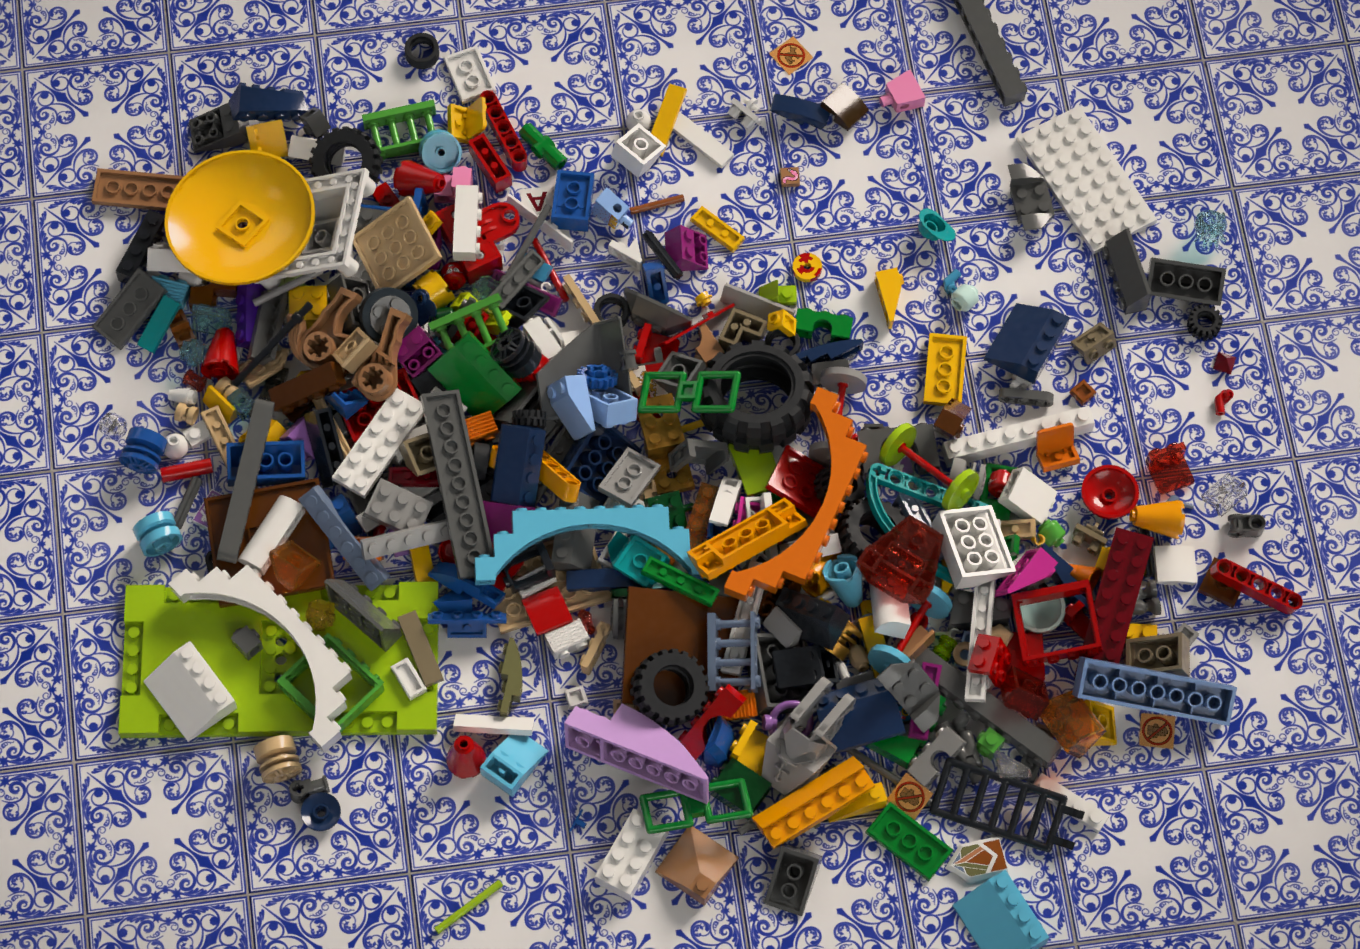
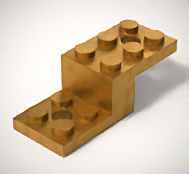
M672 393L647 398L646 406L674 405V398ZM637 410L644 436L646 456L661 465L660 470L654 477L657 496L678 490L679 492L694 490L695 484L689 463L678 472H675L677 474L675 478H668L666 476L670 472L668 453L685 440L678 413H662L663 416L661 418L653 417L654 413H639Z

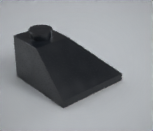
M524 285L501 310H507L512 314L508 320V326L512 328L522 326L550 300V297Z

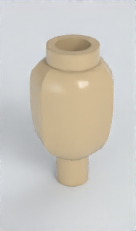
M849 643L850 652L848 657L851 665L858 669L859 672L868 670L869 661L866 649L860 644L856 643L854 645Z

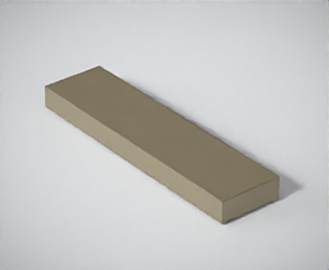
M416 610L398 616V622L425 687L444 681Z

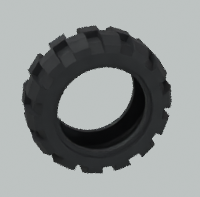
M751 340L750 345L742 346L741 342L733 344L726 349L727 353L719 352L708 363V368L706 367L703 371H739L741 373L740 383L749 380L771 382L780 387L788 396L783 405L764 414H748L737 409L733 413H700V418L705 428L709 432L713 431V437L716 440L725 442L727 445L729 443L734 445V449L739 452L749 454V450H759V454L773 452L774 447L778 445L784 448L796 440V434L801 435L805 431L813 413L810 410V402L814 396V383L812 375L807 371V366L796 354L790 356L789 350L786 347L776 343L774 346L765 345V341ZM704 379L700 405H728L724 396L731 389L732 379Z

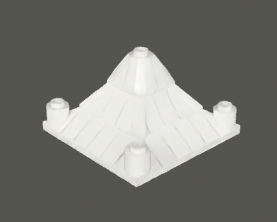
M366 168L305 179L310 187L315 204V223L311 237L301 254L288 267L278 274L254 284L260 283L267 290L272 291L278 288L281 279L334 269H337L345 277H352L357 273L359 264L353 259V240L361 208L360 205L363 197L372 195L376 189V184L369 177V171Z

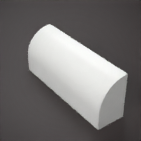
M280 495L237 561L245 566L248 564L251 569L255 567L260 574L265 575L305 514L303 505L287 496Z
M893 571L880 572L869 581L874 633L905 639L911 626L905 574Z

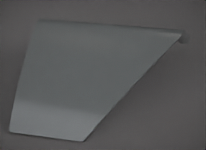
M621 316L608 318L590 325L536 373L540 409L547 412V421L560 420L550 404L547 386L564 376L577 375V369H580L581 366L603 364L611 367L610 370H616V373H618L617 385H614V387L633 396L629 372L639 369L635 359V354L637 353L635 349L626 350Z

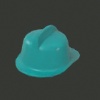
M928 208L920 211L918 230L923 237L932 241L939 239L942 241H953L955 239V230L937 212Z

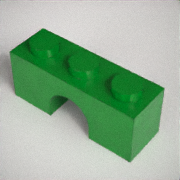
M809 308L797 309L796 332L800 338L812 339V334L817 328H826L831 333L830 343L850 340L853 325L852 317L845 314L835 315L827 311H812Z

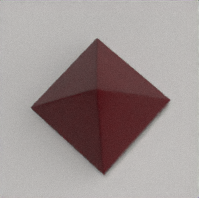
M1218 352L1213 369L1231 374L1236 357Z

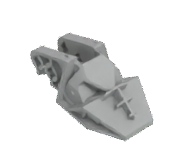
M822 677L792 713L789 714L784 723L766 740L761 777L772 783V787L784 796L790 795L818 777L838 748L830 741L842 726L844 716L854 709L853 706L855 705L856 698L847 693L821 724L813 730L810 739L796 730V727H807V721L814 711H817L819 701L831 691L833 683L825 677Z

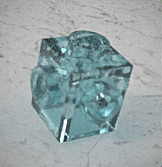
M198 339L183 341L179 352L180 360L186 362V365L191 367H197L198 364L202 365L209 345L202 343Z

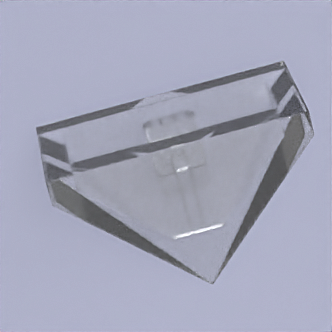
M998 750L994 752L1000 778L1031 779L1032 773L1029 767Z

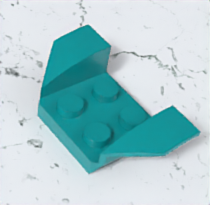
M616 532L607 545L612 567L644 588H668L641 575V571L650 556L672 566L668 555L636 535H631L628 538L624 534Z

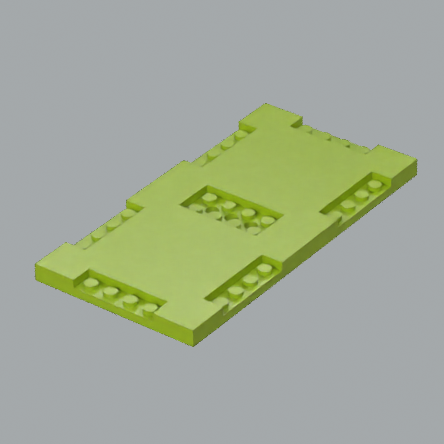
M438 581L399 582V585H379L372 591L366 585H355L359 590L358 592L362 596L367 595L376 608H382L387 614L386 617L391 621L394 619L398 622V616L416 610L438 664L439 624H428V614L439 611L433 603L439 599ZM126 585L122 695L120 696L118 730L120 738H185L143 681L174 651L191 641L237 705L236 710L197 737L310 736L309 732L313 730L314 721L279 689L277 682H275V678L278 675H283L304 655L291 636L278 624L265 615L242 605L220 608L218 600L206 599L188 600L183 603L171 591L170 587H165V585ZM326 589L284 597L289 609L293 607L299 613V619L302 622L306 621L313 630L311 632L315 636L319 634L323 638L329 633L332 637L339 638L346 650L348 648L355 653L356 659L359 662H365L370 668L369 671L373 675L377 674L384 682L385 691L341 732L342 736L437 734L438 683L426 687L427 692L410 701L390 668L392 665L408 657L422 680L402 629V636L385 652L329 603ZM246 625L250 630L255 629L263 646V649L249 661L233 645L231 639L237 629L243 628ZM284 638L287 640V643L284 646H278L276 644L277 640ZM278 657H285L286 662L284 664L278 665L275 662ZM337 658L341 663L345 662L342 658ZM309 666L291 684L316 707L315 686ZM352 668V671H350L352 679L339 690L347 699L345 701L347 709L334 719L336 722L341 720L373 689Z

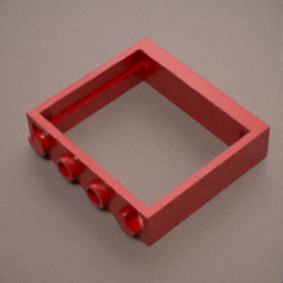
M1089 579L1011 594L1025 666L1033 668L1040 666L1041 663L1055 664L1060 662L1061 659L1075 660L1082 655L1095 656L1099 652H1103ZM1086 593L1095 643L1029 656L1021 606Z

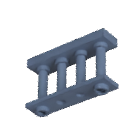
M750 611V619L721 620L716 613H707L708 686H710V694H715L721 686H727L728 684L731 686L751 685L753 693H758V687H761V676L758 675L757 629H760L761 623L760 617H757L754 611ZM750 627V639L721 640V638H718V630H721V628ZM751 646V658L721 659V657H718V650H721L722 647ZM751 666V677L721 678L719 677V669L722 667Z

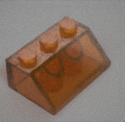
M1072 690L1050 698L1037 714L1065 752L1080 759L1101 738L1106 729L1085 701L1072 695Z

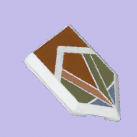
M998 836L960 844L945 867L946 870L957 874L968 883L990 879L1004 870L1008 873V867Z

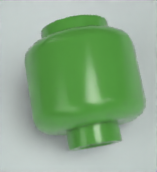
M1048 519L1037 528L1039 530L1037 537L1040 539L1038 534L1044 535L1045 544L1049 547L1054 545L1057 548L1065 541L1063 537L1066 531L1056 520L1050 521Z

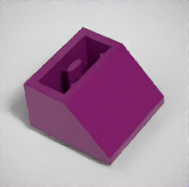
M682 225L665 232V250L681 271L709 269L706 235Z
M418 325L402 339L397 359L414 379L442 356L443 353L427 331Z

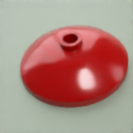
M1102 465L1094 468L1086 475L1081 487V496L1087 509L1094 515L1104 519H1119L1128 515L1136 506L1139 499V487L1133 475L1124 468L1115 465ZM1109 495L1112 499H1107L1105 496Z

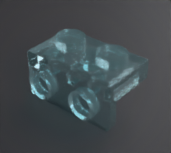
M193 304L191 310L193 315L192 331L214 335L216 330L222 327L231 328L232 317L230 311L226 308H212L205 304Z

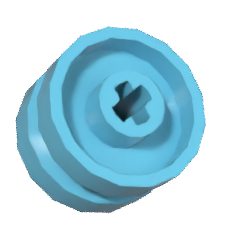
M441 129L431 130L420 140L419 156L429 169L438 173H446L453 170V167H457L460 163L462 156L461 145L448 131Z
M160 511L152 513L134 525L133 532L137 541L140 542L139 545L144 556L155 557L163 555L181 543L183 537L179 528L175 526L176 522L171 512Z

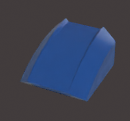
M722 716L717 717L704 750V763L716 768H721L725 761H728L732 752L729 749L734 740L737 741L731 726Z

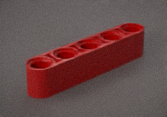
M490 90L483 91L480 97H484L485 102L492 101L485 103L487 105L486 120L514 171L522 172L526 170L528 165L527 153L496 94Z
M1220 559L1210 569V574L1215 580L1284 614L1294 613L1303 604L1299 594L1228 559ZM1219 566L1224 569V573L1219 570ZM1236 575L1241 577L1242 582L1237 579ZM1254 583L1258 585L1259 590L1254 587ZM1271 592L1275 593L1276 598L1272 597ZM1288 600L1293 603L1294 607L1289 605Z

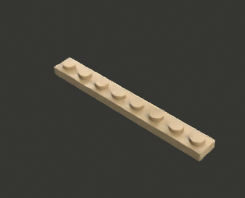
M570 274L564 276L565 284L563 288L567 295L571 294L573 296L572 302L574 306L582 310L581 316L586 323L589 321L591 325L600 321ZM630 371L632 392L634 391L639 397L642 384L634 372Z

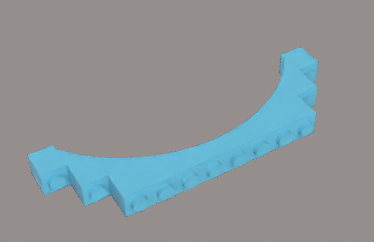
M655 504L652 507L634 505L632 508H625L623 505L613 506V508L595 506L594 509H586L584 506H578L574 509L556 507L555 510H547L544 507H539L535 510L517 508L516 511H512L511 515L512 534H509L508 531H500L493 535L494 557L483 554L474 560L475 585H495L496 577L503 568L517 555L537 542L556 534L574 530L603 529L636 535L668 553L679 562L689 575L700 576L687 555V551L690 550L689 529H684L682 526L670 529L668 507H663L662 504Z

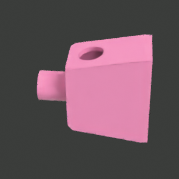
M911 70L888 82L885 88L886 95L879 97L882 107L892 105L897 113L924 107L926 98Z

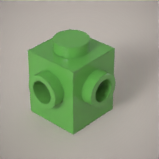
M989 727L986 732L982 730L977 736L976 740L978 742L976 747L982 756L992 761L1003 747L1005 738Z

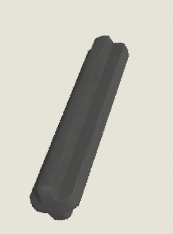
M193 476L174 516L175 526L179 530L182 529L202 484L199 477Z

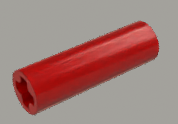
M211 458L163 467L160 468L163 483L213 473Z

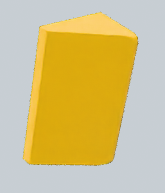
M209 385L202 401L209 409L218 405L227 425H229L237 418L236 408L212 385Z

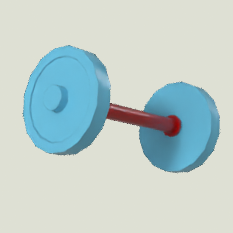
M914 581L907 588L908 602L918 612L911 622L905 639H901L896 648L884 644H876L869 651L868 661L879 674L890 664L908 663L911 661L902 652L925 614L935 619H944L949 615L953 606L951 599L939 587L924 581Z

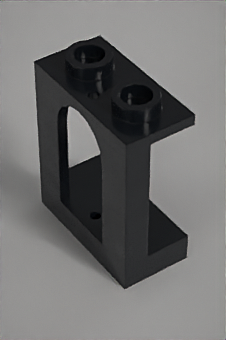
M542 540L517 555L501 571L505 575L503 581L506 588H510L513 594L556 577L554 565ZM539 556L545 571L519 581L511 579L508 571L512 566Z

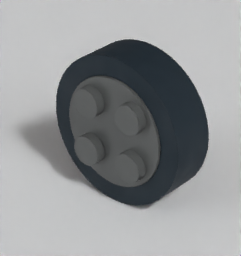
M382 287L370 292L364 298L359 309V322L363 332L370 339L380 343L390 307L407 313L412 317V321L406 328L403 338L416 328L418 323L417 306L406 292L396 288Z

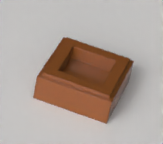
M1083 379L1069 393L1083 406L1097 392Z

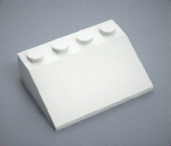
M992 505L943 510L937 513L932 526L955 589L976 587L1016 572Z
M191 641L174 651L143 681L188 742L237 709L233 697Z

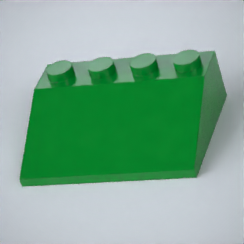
M470 330L427 369L447 391L459 389L462 404L467 407L466 411L472 417L490 410L493 415L522 389V385L492 359L489 350Z

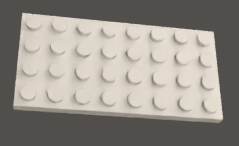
M1080 105L1017 136V142L1037 172L1045 178L1044 181L1047 182L1049 190L1093 255L1104 249L1105 241L1123 230L1129 228L1131 235L1157 222V218Z

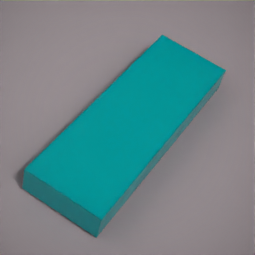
M164 295L137 345L155 354L182 304Z

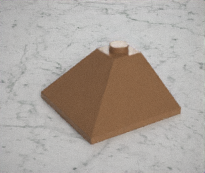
M692 826L684 831L655 873L705 906L739 857Z

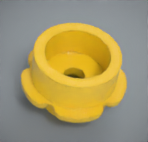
M707 291L700 293L694 299L696 305L702 308L707 307L712 302V295H709Z

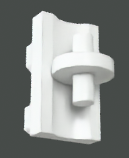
M735 98L730 101L732 106L727 113L736 120L743 113L746 116L740 123L746 129L750 130L755 124L759 126L762 121L752 112L754 110L757 113L760 110L756 106L758 103L756 98L751 100L745 98L743 102L746 104V107Z

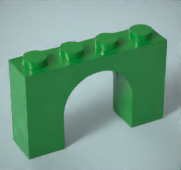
M940 695L939 716L942 717L947 706H945L946 698ZM937 722L930 727L929 732H934V728L938 724ZM895 736L868 744L866 747L899 766L908 769L909 763L919 756L917 754L919 748L923 749L927 741L908 738V736Z

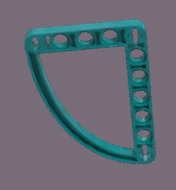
M874 463L867 471L866 494L871 511L887 537L911 560L933 575L953 584L947 567L917 549L895 527L880 501L877 484L943 508L942 500L947 489L886 465ZM890 476H896L899 479V483H893ZM908 483H914L917 486V490H911ZM931 489L935 493V497H929L926 494V490ZM970 498L967 502L970 507L989 506L973 498Z

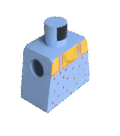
M606 187L595 200L591 213L613 229H616L621 224L628 230L634 223V220L627 215L629 206Z

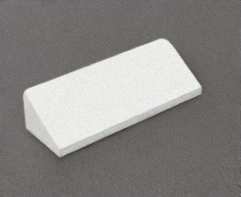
M292 135L288 157L309 160L310 157H313L311 150L312 147L316 148L317 143L315 142L317 139ZM346 147L336 152L331 161L332 165L342 166L345 160Z

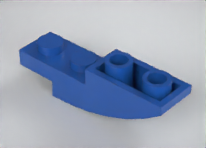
M438 562L428 573L429 577L457 594L461 595L463 592H466L492 609H495L505 598L506 593L493 585H475V578L459 580L454 563Z

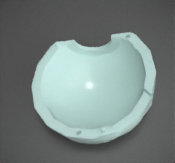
M1064 598L1021 606L1024 628L1036 634H1045L1059 627L1065 615L1066 605Z

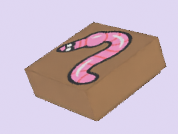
M799 167L780 168L781 187L800 186Z

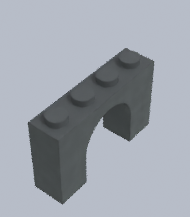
M919 423L914 426L917 433L911 449L939 470L940 462L933 424ZM883 426L879 429L871 430L870 428H864L857 431L858 442L866 444L867 452L869 453L865 464L861 463L860 465L862 479L866 480L867 471L874 463L882 464L879 460L880 450L888 436L897 427ZM917 464L919 475L930 474Z

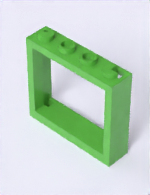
M327 633L323 637L326 642L324 645L327 648H332L340 658L373 687L362 700L337 722L341 727V733L385 691L384 682L377 674L373 675L369 671L370 668L365 662H359L351 649L348 648L346 650L339 638L332 637ZM303 655L277 680L278 688L314 721L316 707L291 684L309 667L308 661Z

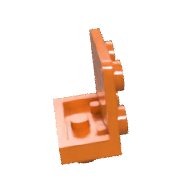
M1073 423L1061 424L1037 431L1036 457L1043 473L1080 464V457L1074 446Z

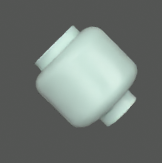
M962 284L951 294V304L957 311L967 312L979 301L978 290L972 285Z

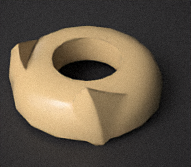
M960 642L955 646L953 657L957 665L967 667L968 660H963L960 657V652L962 650L969 651L970 642Z

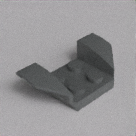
M1026 163L1008 165L1011 177L1010 195L1018 224H1023L1024 231L1042 229L1055 216L1047 182L1044 181L1045 178Z
M914 658L908 663L890 664L877 676V679L894 696L923 733L938 721L940 705L939 688Z

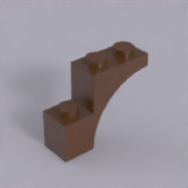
M211 283L205 286L191 287L189 298L191 312L214 313V307L218 306V297L236 298L237 286Z

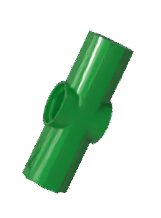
M526 123L521 128L519 136L531 146V150L539 159L543 158L555 171L564 167L567 158L555 147L554 142L549 136H543L531 123Z

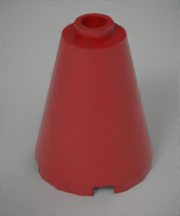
M412 160L402 161L401 166L395 169L393 177L394 188L403 197L414 196L415 188H423L425 194L439 193L446 185L442 174Z
M227 327L216 330L202 362L201 373L208 379L214 377L218 378L217 381H219L223 377H228L232 381L239 373L235 335Z
M466 735L459 736L454 741L446 756L449 771L461 779L475 777L481 773L480 766L486 760L483 748Z

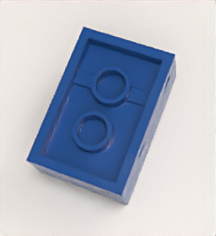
M557 170L551 224H556L558 229L588 232L595 185L594 173Z

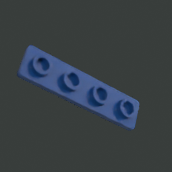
M434 611L428 614V624H447V638H487V624L507 623L506 613L501 611H492L491 613H483L481 611L443 613L441 611Z

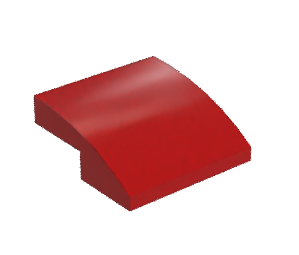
M558 586L521 600L537 636L573 622Z

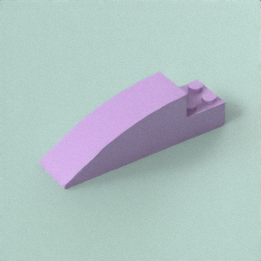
M621 704L612 719L609 720L605 716H599L587 709L575 706L564 722L566 748L708 804L709 777L684 745L642 713Z

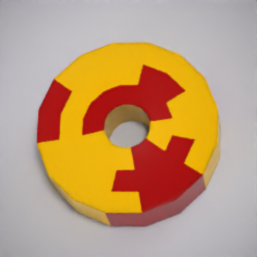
M812 253L800 254L794 259L792 266L793 274L799 281L805 283L816 281L822 273V262L820 258Z

